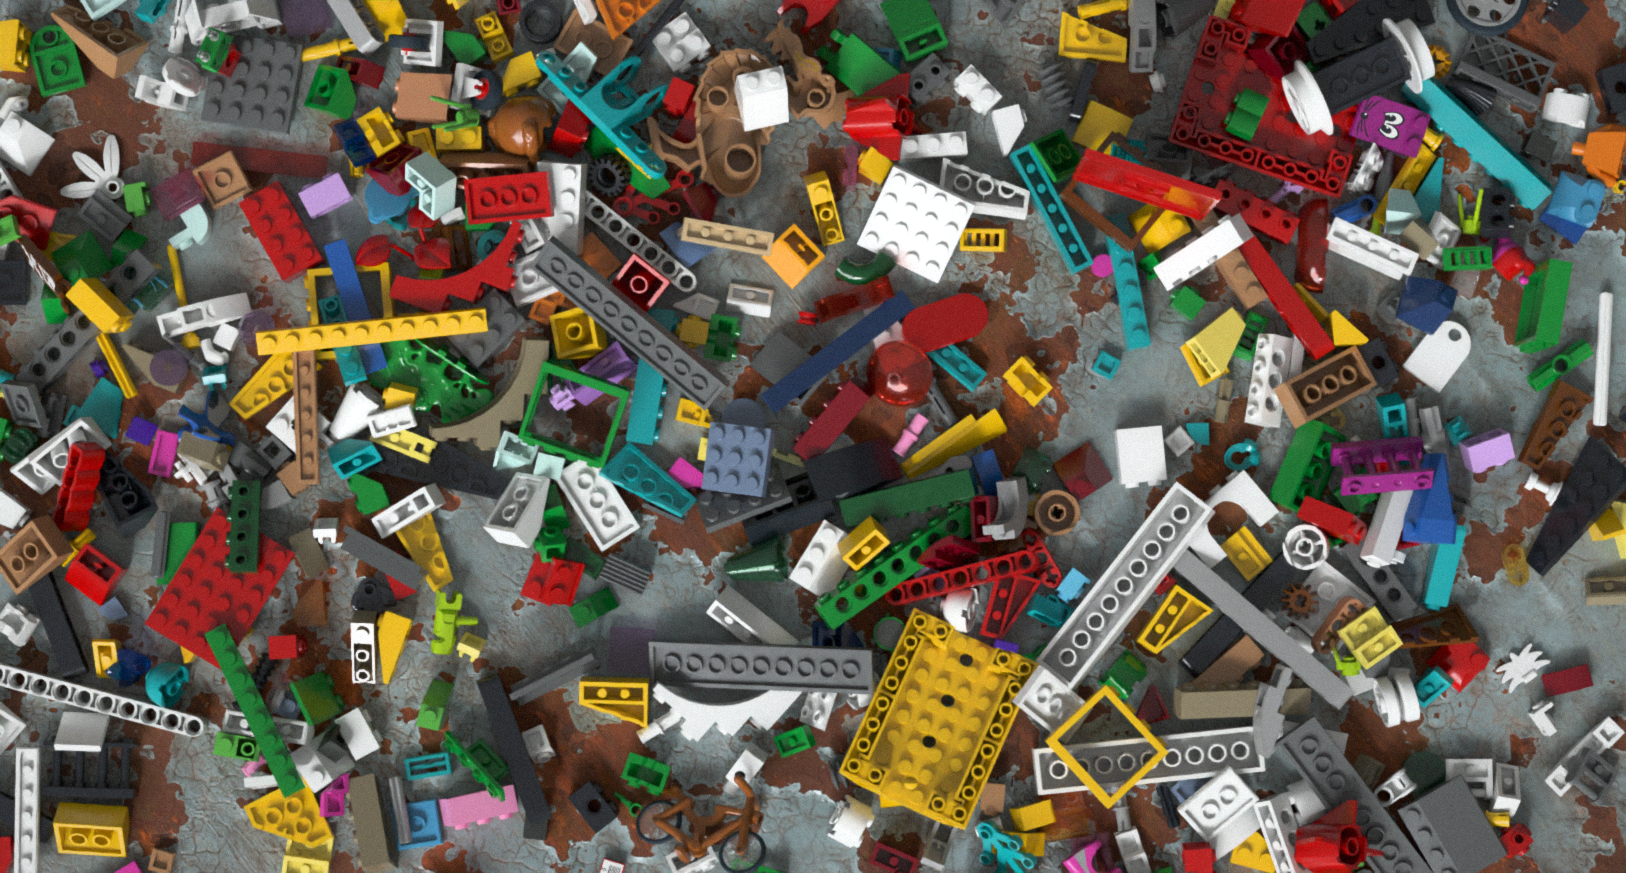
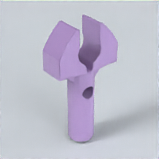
M1284 181V185L1268 200L1277 203L1289 192L1298 194L1304 187L1299 185L1290 186V182Z

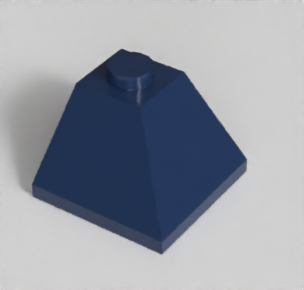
M1407 276L1395 317L1431 336L1453 311L1458 290L1439 280Z
M812 621L813 646L864 647L848 622H844L832 630L825 625L824 621Z

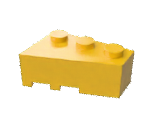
M1172 585L1135 641L1152 653L1157 654L1214 610L1178 585Z
M582 676L579 681V704L647 728L649 723L650 678Z

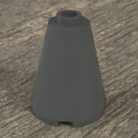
M1155 0L1157 30H1163L1165 33L1162 35L1163 38L1167 40L1175 39L1213 10L1215 0Z

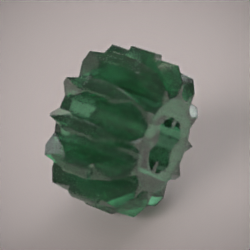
M21 426L15 429L9 435V438L5 440L1 455L10 463L17 464L35 451L39 445V437L32 430Z

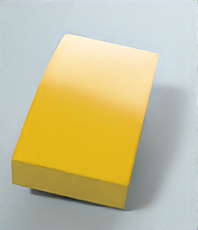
M495 11L474 20L494 64L515 55Z

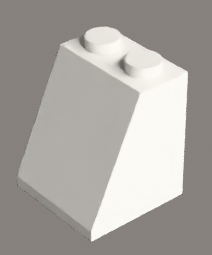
M782 66L737 76L734 91L745 132L789 122L788 90Z

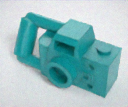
M138 0L140 5L135 13L141 21L155 23L159 16L166 13V6L171 0Z
M1035 594L1028 602L1026 614L1040 622L1047 623L1049 626L1061 629L1075 609L1060 602L1057 597L1051 594L1045 597Z

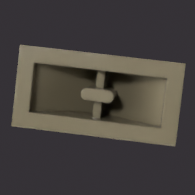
M1421 217L1413 220L1398 236L1413 252L1418 253L1419 257L1424 261L1439 245L1438 240Z

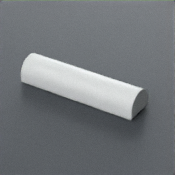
M226 709L222 732L254 737L243 712ZM272 716L284 742L307 746L311 744L314 737V725L309 726L305 721Z

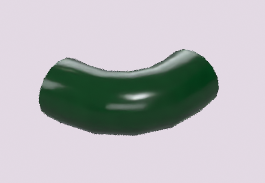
M878 251L873 259L866 263H857L846 256L836 269L834 275L854 285H869L882 280L897 264L880 251Z

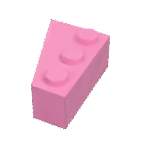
M501 786L505 792V801L502 803L497 797L492 798L487 789L451 798L438 799L443 826H455V830L469 827L468 823L477 821V825L491 822L490 818L499 816V820L513 817L512 813L519 811L514 786Z

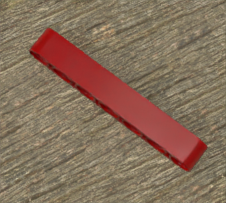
M1254 235V237L1238 246V250L1268 295V299L1311 358L1316 361L1333 350L1335 346L1330 337Z
M1027 550L901 582L885 593V597L890 604L906 605L953 591L1033 572L1038 568L1040 560L1034 552ZM1027 555H1030L1032 558V564L1029 567L1023 565V558ZM1004 561L1010 563V570L1007 573H1003L1001 570V564ZM986 566L988 576L982 579L979 571L982 567ZM962 572L967 576L964 584L958 582V575ZM939 578H943L945 581V586L941 590L936 586ZM921 583L923 585L924 590L923 593L918 596L915 593V587L917 584ZM897 589H900L902 592V597L899 601L894 599V592Z

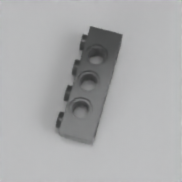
M1366 536L1360 541L1358 546L1349 542L1345 543L1338 549L1390 622H1396L1417 607L1415 596L1409 589L1405 590L1401 584L1403 580L1396 571L1392 572L1388 565L1375 568L1361 560L1360 554ZM1377 570H1381L1385 575L1381 583L1376 581L1374 577ZM1391 588L1395 589L1398 593L1395 601L1388 598V591Z

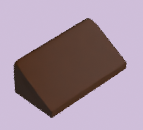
M465 224L440 228L441 238L446 239L451 247V268H446V272L473 268L468 231L465 229Z

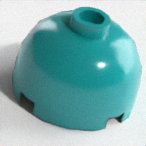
M170 661L162 662L153 669H150L146 674V693L149 698L163 708L165 706L173 707L185 692V690H181L184 681L189 682L188 669Z

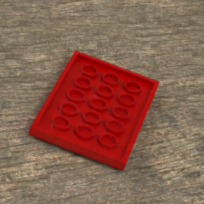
M217 507L146 620L145 625L221 670L204 634L223 624H227L237 647H239L296 554L260 533L259 574H231L229 568H225V555L230 554V545H226V532L230 531L231 522H227V512Z

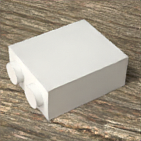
M1162 425L1114 431L1119 484H1125L1126 488L1139 487V483L1148 482V486L1162 485L1161 481L1167 480Z

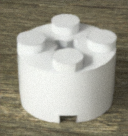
M847 794L844 796L846 802L841 800L834 810L829 821L832 827L831 830L826 829V835L849 848L853 846L858 848L864 836L862 833L865 827L869 828L875 816L872 815V807Z

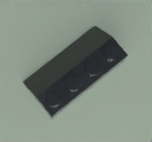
M806 472L785 480L793 502L742 521L752 547L836 515L832 501L819 504Z

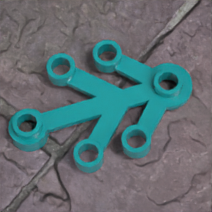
M985 820L978 824L977 832L983 839V852L979 855L980 862L984 865H990L995 859L992 853V844L997 849V869L994 873H1008L1007 863L1015 873H1027L1016 859L1020 860L1023 866L1028 869H1032L1035 866L1037 858L1034 854L1019 851L1023 845V841L1019 836H1012L999 831L998 825L992 820Z

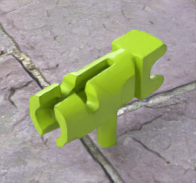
M441 589L436 591V612L432 632L439 637L432 639L430 649L432 653L452 654L457 639L455 634L456 627H459V625L477 626L478 617L458 615L462 604V593L460 591L454 590L449 600H446V594Z

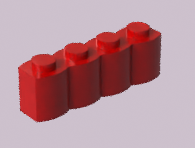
M96 442L73 443L70 446L67 458L68 464L63 472L62 485L57 496V506L52 515V520L61 532L83 531L90 520L89 510L95 500L94 490L100 480V468L106 457L105 449Z

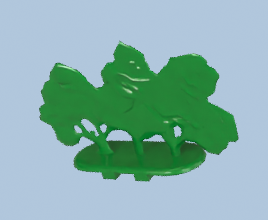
M428 338L415 339L422 346L420 349H413L410 346L409 340L381 342L389 367L369 373L370 383L382 390L385 387L389 388L392 382L419 388L413 412L417 410L419 412L430 411L432 405H438L441 410L442 423L464 418L480 410L494 399L493 393L488 389L481 388L475 390L473 388L470 378L482 384H489L490 380L483 373L469 365L468 358L463 355L458 358L449 352V346L444 343L439 346ZM427 350L441 358L443 362L439 365L428 363L426 361ZM413 354H418L415 360L411 358ZM448 364L464 373L461 380L452 381L446 378L444 370ZM460 383L458 388H455L454 384ZM463 384H466L464 388L468 389L467 398H464L461 393ZM472 392L476 393L475 398H472Z

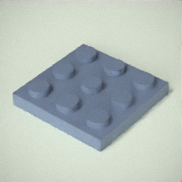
M710 422L701 489L766 498L775 430Z

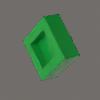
M1156 250L1137 263L1141 270L1146 273L1148 281H1151L1158 277L1153 268L1164 260Z

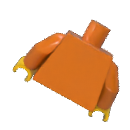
M1610 123L1597 128L1594 132H1589L1587 143L1574 141L1572 154L1583 156L1582 163L1586 168V172L1594 179L1601 181L1604 185L1611 188L1614 193H1624L1618 189V185L1625 186L1626 181H1616V178H1620L1626 152V126Z

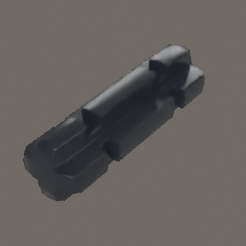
M1167 784L1158 785L1156 791L1158 796H1160L1159 800L1164 816L1167 817V825L1169 828L1178 827L1180 821L1178 816H1176L1177 811L1172 796L1169 795V787Z

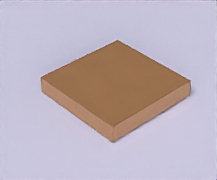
M233 150L192 170L213 211L254 190Z

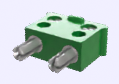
M209 27L195 61L200 63L202 68L218 74L223 61L228 55V49L233 36Z

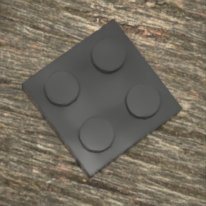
M5 380L0 383L15 425L43 428L48 425L46 411L42 407L39 391L35 383Z

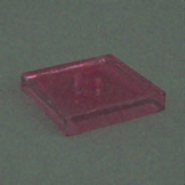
M190 167L150 189L166 222L206 199Z

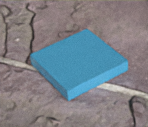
M436 798L406 803L412 841L404 844L399 842L394 808L391 805L397 851L443 844Z

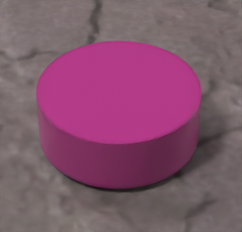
M1101 254L1093 259L1094 263L1091 265V270L1094 275L1107 277L1112 273L1113 270L1108 255Z

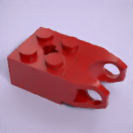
M784 0L777 11V15L782 17L793 8L803 9L808 15L805 26L801 30V34L805 37L810 30L821 25L842 0Z

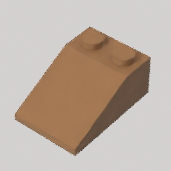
M46 515L31 520L0 549V572L15 594L18 595L59 566L74 550L51 517Z

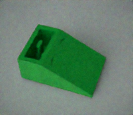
M887 0L880 3V7L906 65L948 47V40L928 0Z

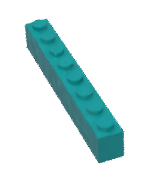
M1434 76L1422 81V92L1418 94L1413 92L1406 82L1400 88L1403 97L1407 101H1413L1419 106V111L1431 115V118L1436 122L1435 126L1441 132H1447L1452 136L1451 140L1459 148L1464 147L1469 152L1468 156L1475 163L1480 162L1490 177H1496L1500 180L1503 188H1510L1511 193L1513 192L1518 197V202L1524 208H1530L1533 211L1552 193L1554 189L1552 184Z

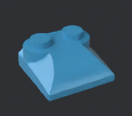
M1561 171L1546 213L1590 228L1598 215L1605 195L1606 185L1596 179L1590 180Z

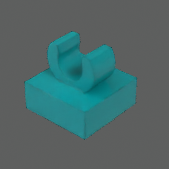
M227 364L205 367L202 378L204 385L209 384L211 391L215 389L214 383H221L222 388L226 389L229 372Z
M1457 415L1443 426L1447 430L1449 442L1453 447L1473 433L1460 415Z

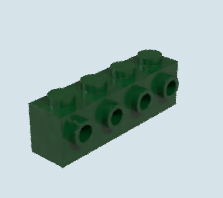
M233 480L232 486H228V500H232L231 509H227V522H231V529L226 532V545H230V554L225 555V568H229L231 574H259L262 482Z

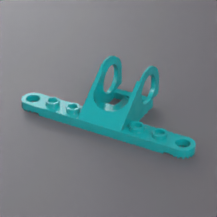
M541 51L535 61L536 66H539V69H542L548 75V78L636 165H639L647 176L650 175V178L659 179L664 176L667 170L665 162L628 126L650 117L655 109L662 106L663 99L669 88L667 84H661L652 89L648 94L645 93L640 97L627 84L634 80L642 64V60L637 55H633L622 61L597 85L590 89L554 53ZM633 64L629 73L622 80L614 83L618 75L626 67ZM621 91L627 98L617 101L612 94ZM660 92L657 99L649 106L646 102L654 94Z

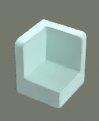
M539 452L533 474L560 480L566 459Z

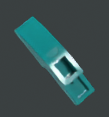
M340 294L318 300L325 324L348 321ZM357 345L333 348L345 386L367 380Z

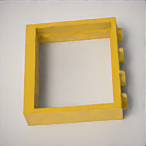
M385 262L373 267L355 265L357 273L380 271L384 318L395 317L394 299L389 297L393 286L391 264ZM331 268L307 270L308 276H304L305 288L309 289L306 307L308 312L311 311V320H308V326L320 324L316 277L333 276ZM316 349L317 361L337 360L334 351L323 352L322 349Z
M1103 684L1044 741L1099 801L1109 809L1169 752L1165 749L1168 746L1160 736L1155 738L1149 732L1152 729L1151 726L1144 719L1139 721L1134 715L1136 710L1128 702L1123 704L1118 698L1121 694L1112 685L1108 687ZM1105 695L1158 751L1110 797L1057 740Z

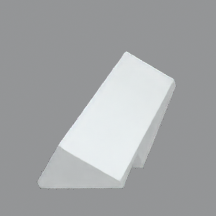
M80 417L10 468V471L39 494L43 495L55 484L61 487L63 472L68 464V452L73 443L96 442L105 450L112 444L92 417Z

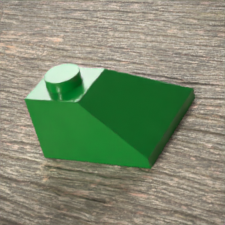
M319 64L304 106L336 118L350 120L357 98L348 71L342 68Z
M91 230L86 231L51 253L56 268L61 272L63 278L71 283L72 287L80 278H99L114 268Z

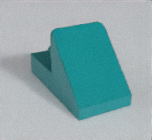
M1435 666L1433 669L1427 668L1413 685L1418 703L1425 708L1453 684L1454 679L1438 666Z

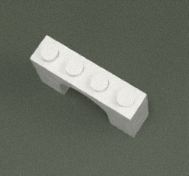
M1235 470L1226 477L1228 482L1222 487L1219 484L1208 492L1210 497L1203 501L1212 509L1223 501L1234 502L1246 511L1257 526L1264 525L1279 512L1244 470L1240 472ZM1207 524L1188 547L1210 569L1227 556L1210 535Z

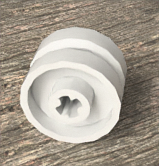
M1406 671L1393 674L1391 681L1385 676L1373 680L1376 704L1386 727L1399 725L1401 717L1406 722L1415 721L1420 718L1417 695L1410 676Z

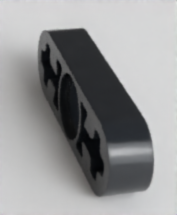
M1086 58L1068 121L1079 123L1081 120L1097 61Z

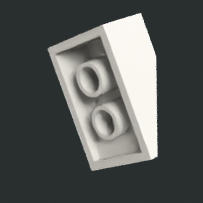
M516 472L484 524L485 530L497 542L529 548L541 528L550 479L544 476Z

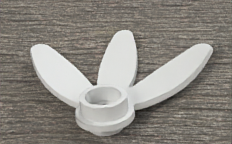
M109 135L105 142L103 152L105 171L87 155L77 151L73 153L72 156L77 166L95 182H78L65 186L60 191L62 196L87 198L91 197L96 189H100L111 199H117L123 195L124 182L117 177L120 154L114 135ZM115 183L117 185L116 191L111 192L109 190V186Z

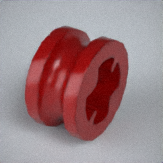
M798 311L800 319L797 320L798 324L817 325L815 318L818 317V314Z

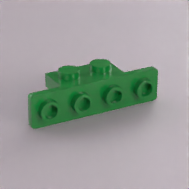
M449 730L444 732L446 748L451 753L455 752L458 755L460 763L465 768L469 767L477 782L484 783L492 798L497 797L501 803L505 801L504 789L497 781L509 773V767L481 738L468 748H465Z

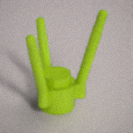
M1483 188L1479 189L1474 216H1467L1466 220L1464 218L1462 195L1460 193L1457 195L1459 228H1463V234L1481 235V217H1479L1483 198Z
M1335 646L1332 652L1336 661V670H1341L1343 676L1359 675V670H1361L1360 662L1351 652L1350 655H1345L1343 660H1340Z

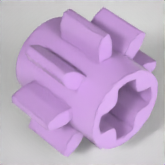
M557 384L550 389L552 395L548 399L556 410L559 411L563 408L564 411H568L575 405L572 401L575 398L566 384L564 386Z

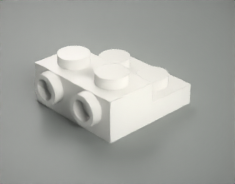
M686 12L665 25L652 41L675 75L678 72L683 74L692 67L691 63L697 59L699 61L704 60L710 55L709 51L711 50V45Z

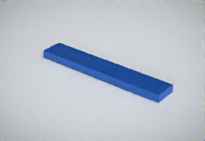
M346 239L324 245L348 321L372 319ZM381 343L357 345L366 374L389 367Z

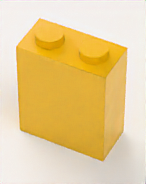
M80 278L66 294L104 334L125 332L132 325L131 320L135 315L97 278Z

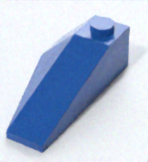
M1426 454L1421 467L1422 469L1433 468L1432 488L1413 490L1404 517L1402 541L1418 544H1455L1457 518L1456 514L1452 512L1451 502L1454 500L1453 494L1449 493L1448 488L1450 476L1446 454Z

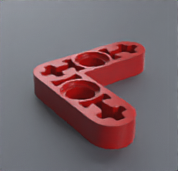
M1031 527L1023 529L1021 533L1024 541L1027 534L1031 537L1035 536L1034 543L1030 541L1025 542L1027 550L1035 554L1043 552L1048 557L1036 569L1040 579L1049 588L1059 586L1062 581L1061 569L1040 533ZM1027 555L1028 558H1029V560H1030V562L1032 563V558H1031V556H1030V555ZM1004 561V562L1001 564V566H1003V565H1005V564H1007V563H1009V562H1008V561ZM1049 566V570L1053 575L1057 574L1055 581L1047 579L1048 571L1046 567Z

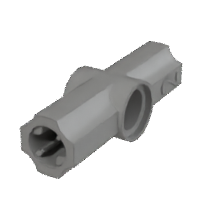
M1439 405L1420 408L1419 415L1423 428L1422 440L1424 449L1428 454H1446L1448 470L1452 472L1448 451L1449 436L1446 428L1443 427Z

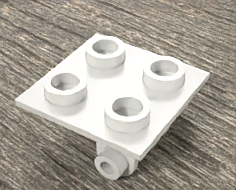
M1373 143L1371 149L1367 148L1366 151H1363L1359 163L1356 165L1360 170L1354 169V173H1352L1347 182V188L1353 192L1357 189L1361 197L1365 195L1366 191H1370L1375 173L1379 172L1383 166V156L1376 143Z
M808 692L799 721L825 731L837 693Z

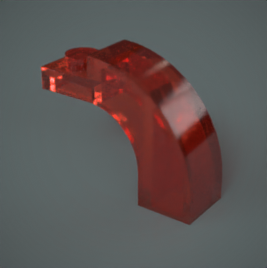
M887 275L860 287L824 297L813 302L820 324L885 303L887 300L894 298L895 294Z

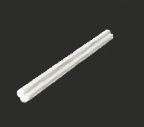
M1609 292L1599 294L1593 424L1596 426H1605L1607 424L1613 294Z

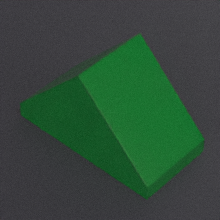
M126 229L112 247L110 262L113 267L121 266L126 260L124 257L132 249H144L148 237ZM134 267L130 269V276H132L135 270Z
M44 283L41 303L47 324H64L65 319L71 314L70 312L65 313L60 303L61 300Z

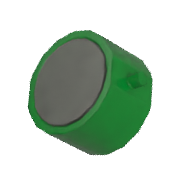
M886 613V617L881 618L873 628L875 642L879 647L889 650L890 654H893L905 629V625L896 617H891L890 613Z

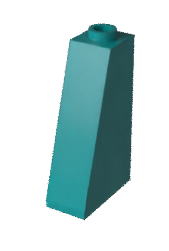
M1457 525L1455 544H1431L1420 600V603L1426 604L1427 609L1439 611L1440 607H1447L1467 530L1466 526Z

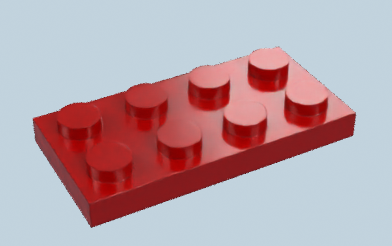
M550 171L463 179L468 225L555 216Z

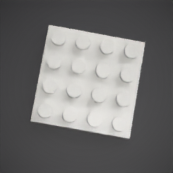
M894 164L857 245L876 254L880 251L889 256L895 263L938 283L976 203Z

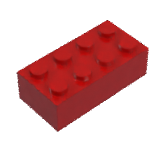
M279 181L272 183L238 203L282 281L288 284L306 274L307 270L314 269L327 262L284 186Z

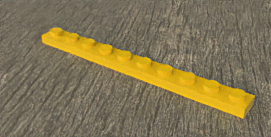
M485 307L262 330L256 331L255 334L258 355L485 332L488 331Z

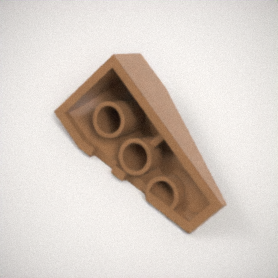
M64 5L51 12L52 18L95 66L113 79L130 72L149 45L147 40L127 28L124 30L112 26L113 23L107 20L105 22L93 21L88 12L71 5Z

